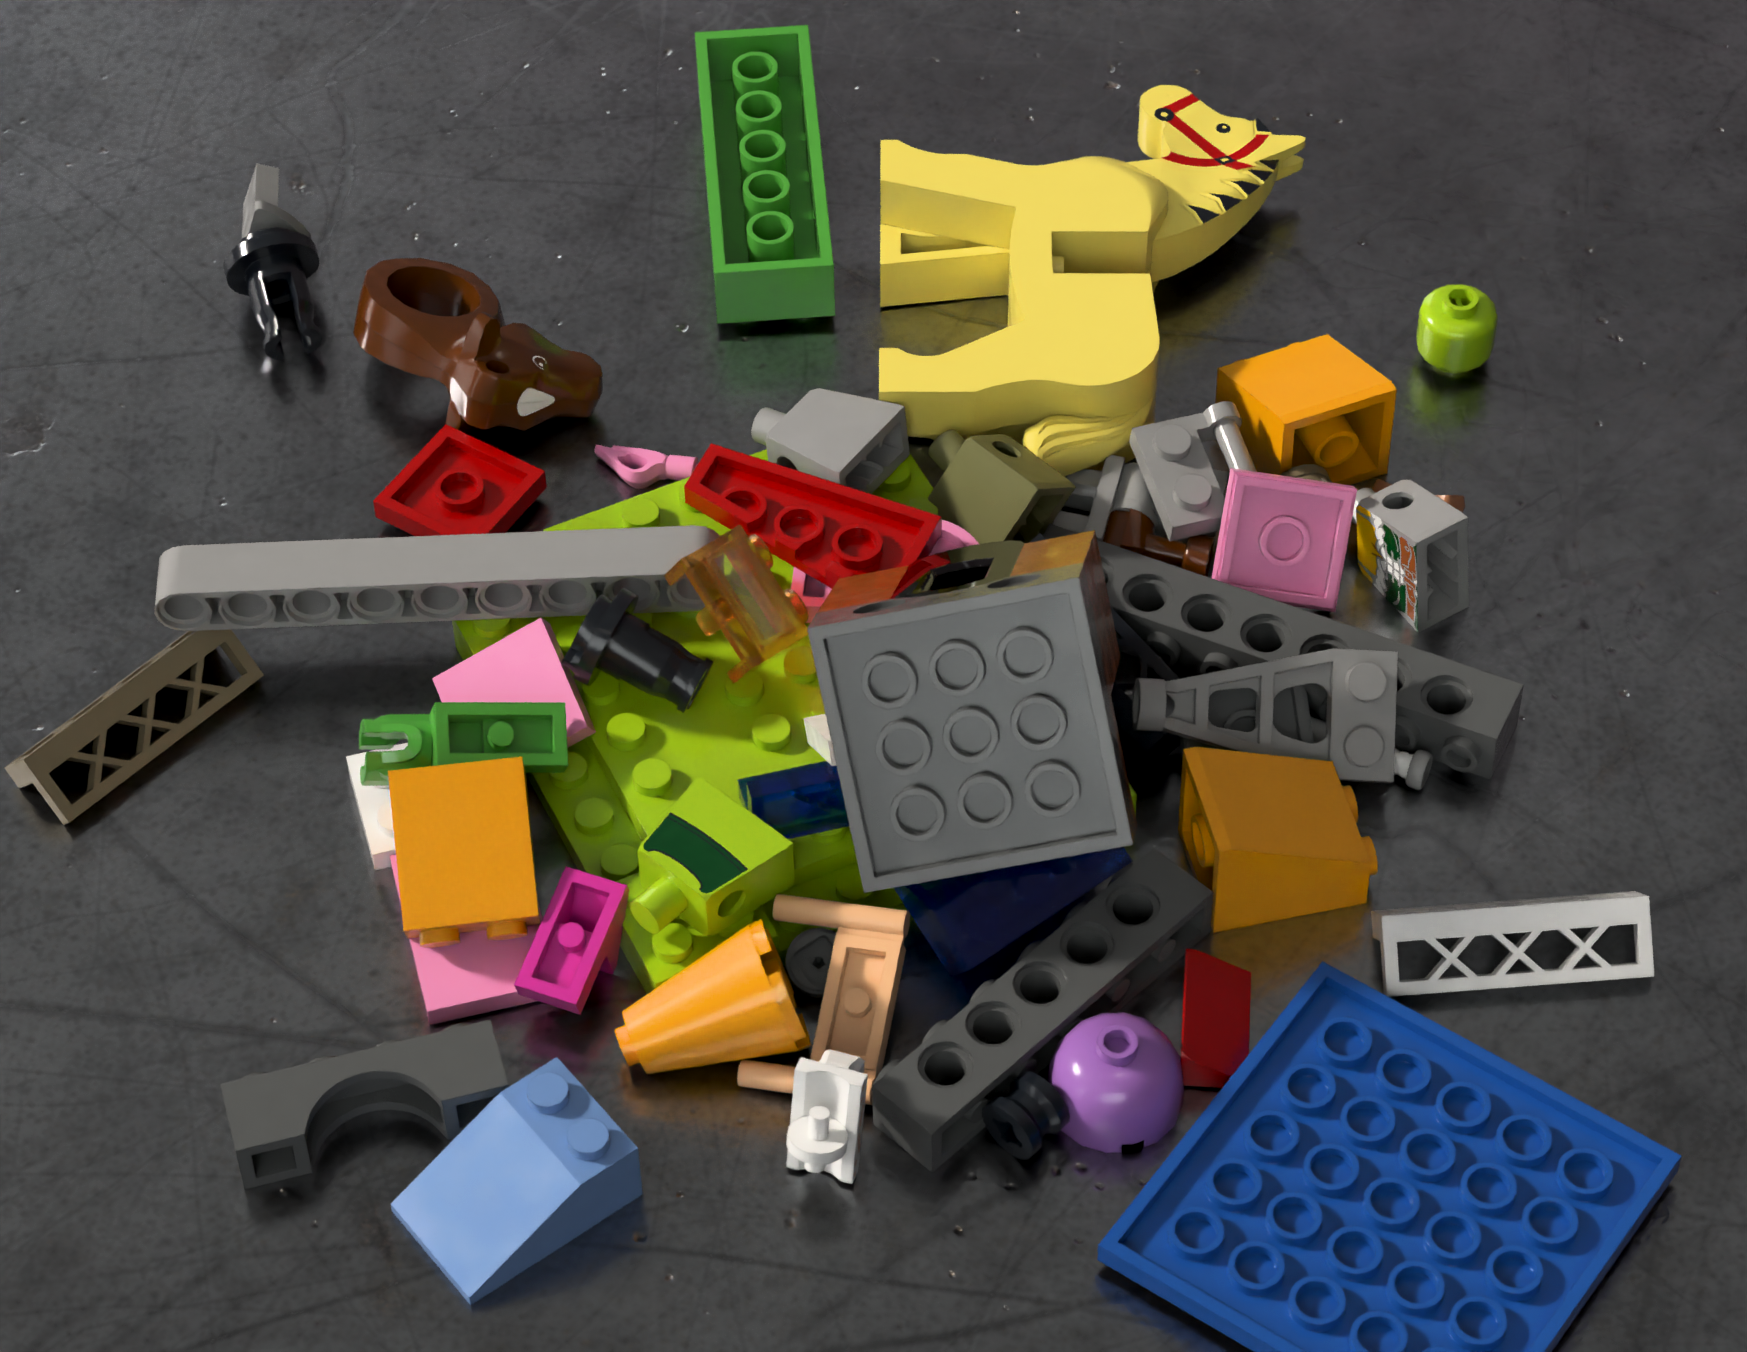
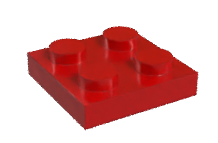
M445 424L373 500L375 516L413 536L506 533L547 488L546 475L544 470Z

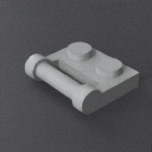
M1218 402L1208 407L1203 413L1133 427L1131 430L1130 446L1169 542L1220 531L1225 497L1202 442L1217 440L1229 471L1230 468L1257 472L1239 428L1242 425V419L1233 402Z

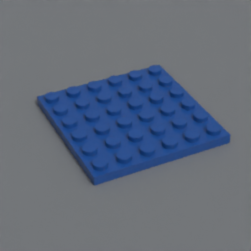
M1322 961L1098 1244L1097 1260L1253 1352H1552L1677 1174L1682 1156Z

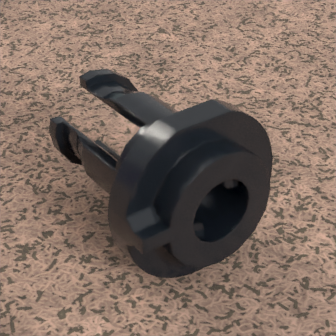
M278 227L262 229L244 237L230 251L223 264L229 287L239 294L250 296L256 322L265 334L263 341L264 351L268 357L274 360H282L284 358V351L281 344L282 335L273 305L291 301L305 353L310 354L321 345L323 338L319 327L313 322L314 305L306 280L319 267V257L315 243L304 234Z
M622 588L614 600L601 594L585 617L561 664L567 666L575 673L574 679L587 686H590L596 680L599 673L603 671L618 680H624L649 695L669 700L678 705L677 710L684 713L695 700L714 661L708 658L703 661L692 655L679 642L651 628L649 623L632 615L639 598L637 594L626 588Z

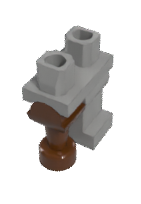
M1111 455L1106 457L1102 471L1083 469L1067 475V479L1076 488L1064 504V507L1089 511L1090 515L1060 510L1054 519L1053 525L1077 533L1095 530L1097 540L1208 577L1219 531L1169 542L1138 463L1133 462L1125 465V457ZM1213 469L1225 497L1229 472Z

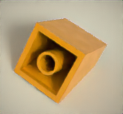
M1328 334L1303 342H1295L1287 347L1248 359L1237 360L1232 364L1218 368L1215 403L1230 401L1236 405L1242 419V425L1239 430L1257 472L1281 475L1295 466L1317 464L1325 468L1332 483L1353 485L1388 473L1397 389L1391 380Z
M1204 747L1183 749L1178 833L1194 878L1213 891L1211 917L1213 933L1365 904L1367 902L1369 877L1376 875L1378 871L1376 850L1370 836L1361 837L1357 827L1358 806L1354 791L1350 785H1341L1333 761Z
M523 757L388 771L403 931L407 939L419 937L420 947L429 948L459 944L461 942L460 933L487 930L488 940H506L527 936V925L540 924V912L527 779Z

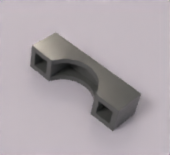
M489 1019L473 1024H455L445 1028L443 1031L406 1040H388L373 1048L339 1056H321L311 1060L309 1063L273 1072H255L239 1080L222 1083L220 1086L244 1189L312 1173L317 1154L327 1137L344 1122L368 1112L398 1110L412 1113L433 1124L447 1140L456 1138L501 1091L509 1087L492 1022Z

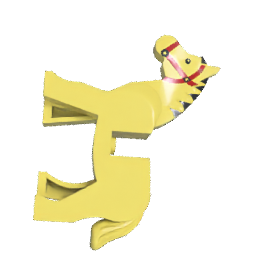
M1159 85L1150 88L1140 97L1138 145L1143 153L1153 158L1149 160L1124 162L1109 157L1086 156L1046 165H1019L969 154L932 153L911 147L899 140H881L880 307L1008 295V327L947 353L935 356L914 355L899 348H879V400L905 406L908 437L935 440L948 430H956L964 440L973 435L1004 434L1013 438L1064 477L1083 469L1103 470L1106 457L1111 455L1125 457V463L1135 458L1129 443L1132 428L1152 424L1155 421L1160 335L1153 293L1158 281L1174 276L1201 262L1217 251L1246 225L1264 204L1275 182L1302 169L1304 159L1294 154L1305 147L1306 138L1299 135H1272L1271 131L1258 118L1254 121H1249L1239 117H1228L1214 111L1183 87Z

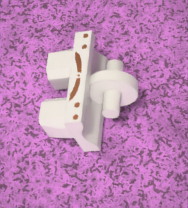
M830 1049L823 1053L819 1062L800 1058L794 1070L790 1126L788 1127L786 1141L788 1148L786 1167L795 1170L806 1169L811 1173L826 1171L842 1182L853 1184L859 1170L868 1074L863 1073L865 1061L861 1057Z

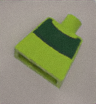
M699 776L690 784L640 844L638 849L640 884L645 891L630 903V910L636 921L652 934H658L678 916L701 934L714 936L795 884L793 842L702 776Z

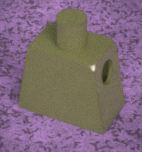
M948 430L934 440L928 451L929 457L944 472L929 495L928 500L938 508V515L942 516V520L958 525L976 539L983 551L985 564L995 556L1003 565H1006L1022 550L1025 543L1032 541L1039 533L1043 535L1048 525L1052 524L1076 488L1070 480L1013 438L1004 434L973 435L964 440L956 430Z

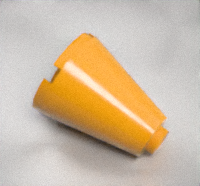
M762 919L748 924L622 1011L625 1025L615 1028L619 1046L628 1066L631 1067L641 1063L647 1075L796 1052L812 1046L802 1013L797 1014L795 1008H797L793 996L795 993L773 939L768 929L765 928Z

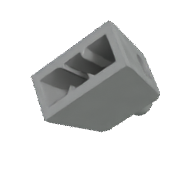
M821 388L810 390L787 414L768 407L762 408L757 413L752 424V439L754 442L766 446L769 462L872 494L910 455L905 406Z

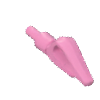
M596 444L594 450L596 456L614 470L623 481L636 489L647 488L658 480L670 479L679 481L690 477L699 463L698 457L667 456L661 452L642 448L615 445L610 448Z

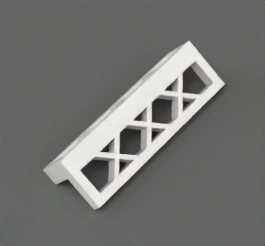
M1636 891L1371 911L1373 938L1379 940L1381 945L1384 995L1388 997L1655 977L1649 896ZM1633 924L1636 962L1609 964L1591 948L1609 926ZM1593 927L1583 940L1570 930ZM1558 930L1576 948L1558 968L1542 969L1524 952L1542 931ZM1526 932L1516 945L1503 935ZM1491 935L1510 952L1492 973L1475 974L1457 957L1475 936ZM1460 937L1449 950L1436 940ZM1425 940L1443 956L1425 978L1399 980L1397 942ZM1584 955L1597 964L1594 966L1574 967ZM1518 959L1530 969L1528 971L1508 972ZM1451 964L1464 974L1462 976L1441 977Z

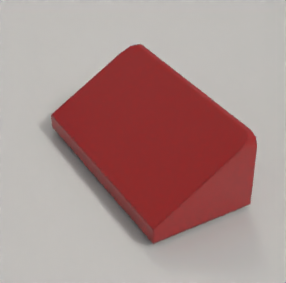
M1188 948L1185 949L1180 1050L1184 1086L1222 1088L1249 1055L1251 972L1202 951Z

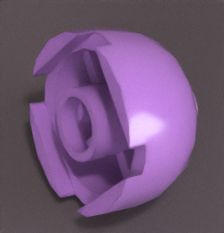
M1125 1012L1101 1013L1081 1021L1059 1040L1049 1065L1047 1081L1059 1092L1070 1113V1121L1061 1131L1078 1144L1105 1153L1122 1152V1145L1136 1144L1143 1140L1144 1147L1157 1143L1175 1126L1183 1106L1184 1097L1181 1060L1169 1037L1145 1018Z

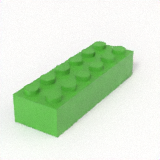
M808 25L695 32L717 324L835 316L834 263Z

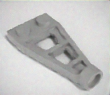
M1333 648L1170 681L1137 678L1132 700L1134 730L1165 731L1223 750L1333 761L1340 781L1394 782L1398 652ZM1306 684H1317L1325 689L1327 692L1326 736L1322 741L1314 744L1284 736L1275 728L1273 724L1274 698L1283 689ZM1248 688L1256 693L1255 729L1251 732L1214 726L1209 721V696L1213 692ZM1166 695L1173 701V711L1167 718L1165 717Z

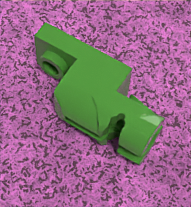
M435 702L430 714H388L378 718H365L360 723L359 750H390L400 739L408 740V746L403 750L366 752L365 764L360 768L362 786H389L388 771L521 756L523 757L525 773H564L568 767L565 702Z

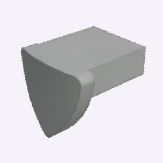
M256 164L243 204L242 239L253 232L275 227L289 229L292 232L304 234L311 239V234L294 216L278 207L279 168Z

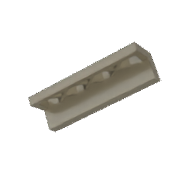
M231 629L187 631L4 768L19 788L33 783L62 824H68L263 677L264 674ZM219 645L241 674L225 687L202 683L204 658ZM191 667L189 680L177 678ZM163 687L188 691L185 717L178 723L153 719L156 693ZM200 693L213 695L199 706ZM142 704L141 717L127 715ZM115 723L139 727L136 754L129 760L104 756L107 729ZM152 730L164 732L150 743ZM93 740L92 754L78 752ZM66 760L90 764L87 791L72 803L69 802L49 774ZM102 766L115 768L113 772L101 780Z

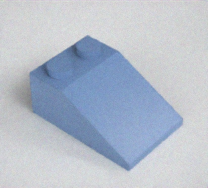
M556 1057L501 1091L391 1203V1209L471 1306L641 1196L643 1192L638 1147L559 1058Z

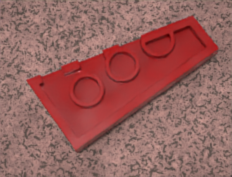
M712 443L684 486L686 504L832 589L839 578L908 566L904 576L907 590L909 591L942 534V516Z

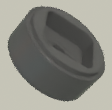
M812 928L800 933L791 942L786 954L785 970L790 983L800 993L813 998H823L836 936L835 931L826 928Z

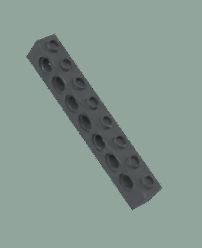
M1049 524L1043 536L1046 539L1077 534V532ZM1097 540L1110 606L1170 669L1190 676H1196L1333 648L1398 652L1395 748L1415 753L1417 750H1424L1433 755V760L1446 764L1454 770L1469 772L1491 780L1517 727L1524 684ZM1116 632L1117 639H1122ZM1119 650L1123 653L1141 658L1134 650ZM1306 684L1310 716L1326 721L1327 692L1320 685Z

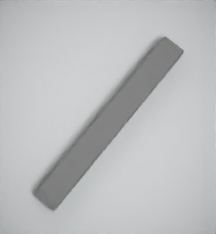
M690 525L183 545L166 550L159 558L154 614L157 620L164 626L180 631L582 616L588 614L601 594L614 600L622 588H626L639 596L633 613L699 611L717 605L723 598V542L721 536L714 530L705 526Z

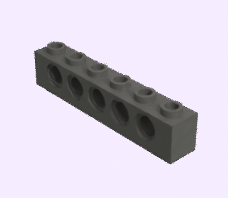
M1152 848L1135 864L1127 863L1120 867L1102 892L1089 903L1082 901L1075 905L1065 917L1063 924L1044 941L1036 940L1029 944L1020 954L1016 964L997 980L990 979L984 982L975 991L966 1007L949 1021L943 1019L937 1022L927 1032L921 1045L902 1061L894 1060L880 1071L872 1085L873 1125L933 1173L986 1127L982 1118V1109L994 1097H1006L1010 1093L1011 1082L1023 1071H1031L1041 1077L1047 1074L1059 1040L1081 1021L1098 1014L1117 1013L1179 960L1185 954L1186 948L1191 949L1210 933L1213 891L1155 848ZM1036 1002H1043L1046 1004H1036ZM988 1042H997V1043H1000V1044H987V1043H988ZM944 1082L953 1083L952 1085H939V1083Z

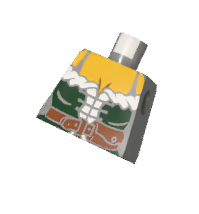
M1400 480L1378 492L1373 491L1371 488L1358 490L1352 516V522L1357 525L1358 565L1367 579L1419 633L1469 607L1468 517L1412 480Z

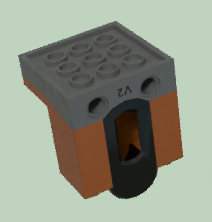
M1095 530L1030 543L1009 540L971 545L930 555L908 566L838 579L807 630L864 893L1134 844L1137 821L1111 698L1121 656Z

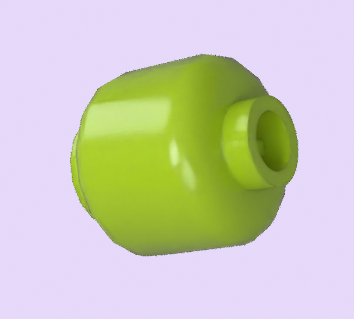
M1451 284L1434 289L1424 298L1419 310L1416 340L1421 356L1429 364L1447 373H1462L1480 367L1489 359L1494 347L1498 320L1495 304L1487 294L1468 285Z

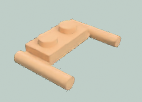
M777 894L773 904V920L838 929L834 940L810 1060L819 1062L823 1053L830 1049L861 1057L865 1061L863 1073L868 1074L865 1104L872 1105V1085L883 1068L906 953L904 939L909 930L910 912L907 910ZM741 1060L738 1068L737 1083L740 1087L792 1094L794 1070L796 1067Z

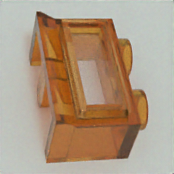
M741 525L736 526L695 552L683 557L664 575L670 587L686 577L689 579L705 604V607L696 614V620L700 629L707 636L722 630L741 661L727 672L733 684L791 649L808 635L807 626L805 625V622L808 621V611L804 602L794 590L790 588L783 590L770 571V568L773 567V558L769 548L759 536L755 534L748 536Z

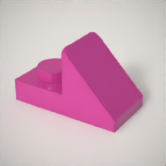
M565 866L514 983L518 994L581 1015L599 970L613 974L616 969L623 931L622 923L625 919L629 895L628 886Z

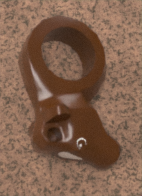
M424 258L383 260L366 271L359 296L353 331L360 347L366 353L385 364L407 373L438 380L444 384L450 396L446 418L447 425L471 436L476 427L490 429L496 426H506L525 431L552 417H589L592 415L603 392L601 366L589 355L562 349L526 324L511 323L505 325L499 300L492 289L475 274L449 263Z

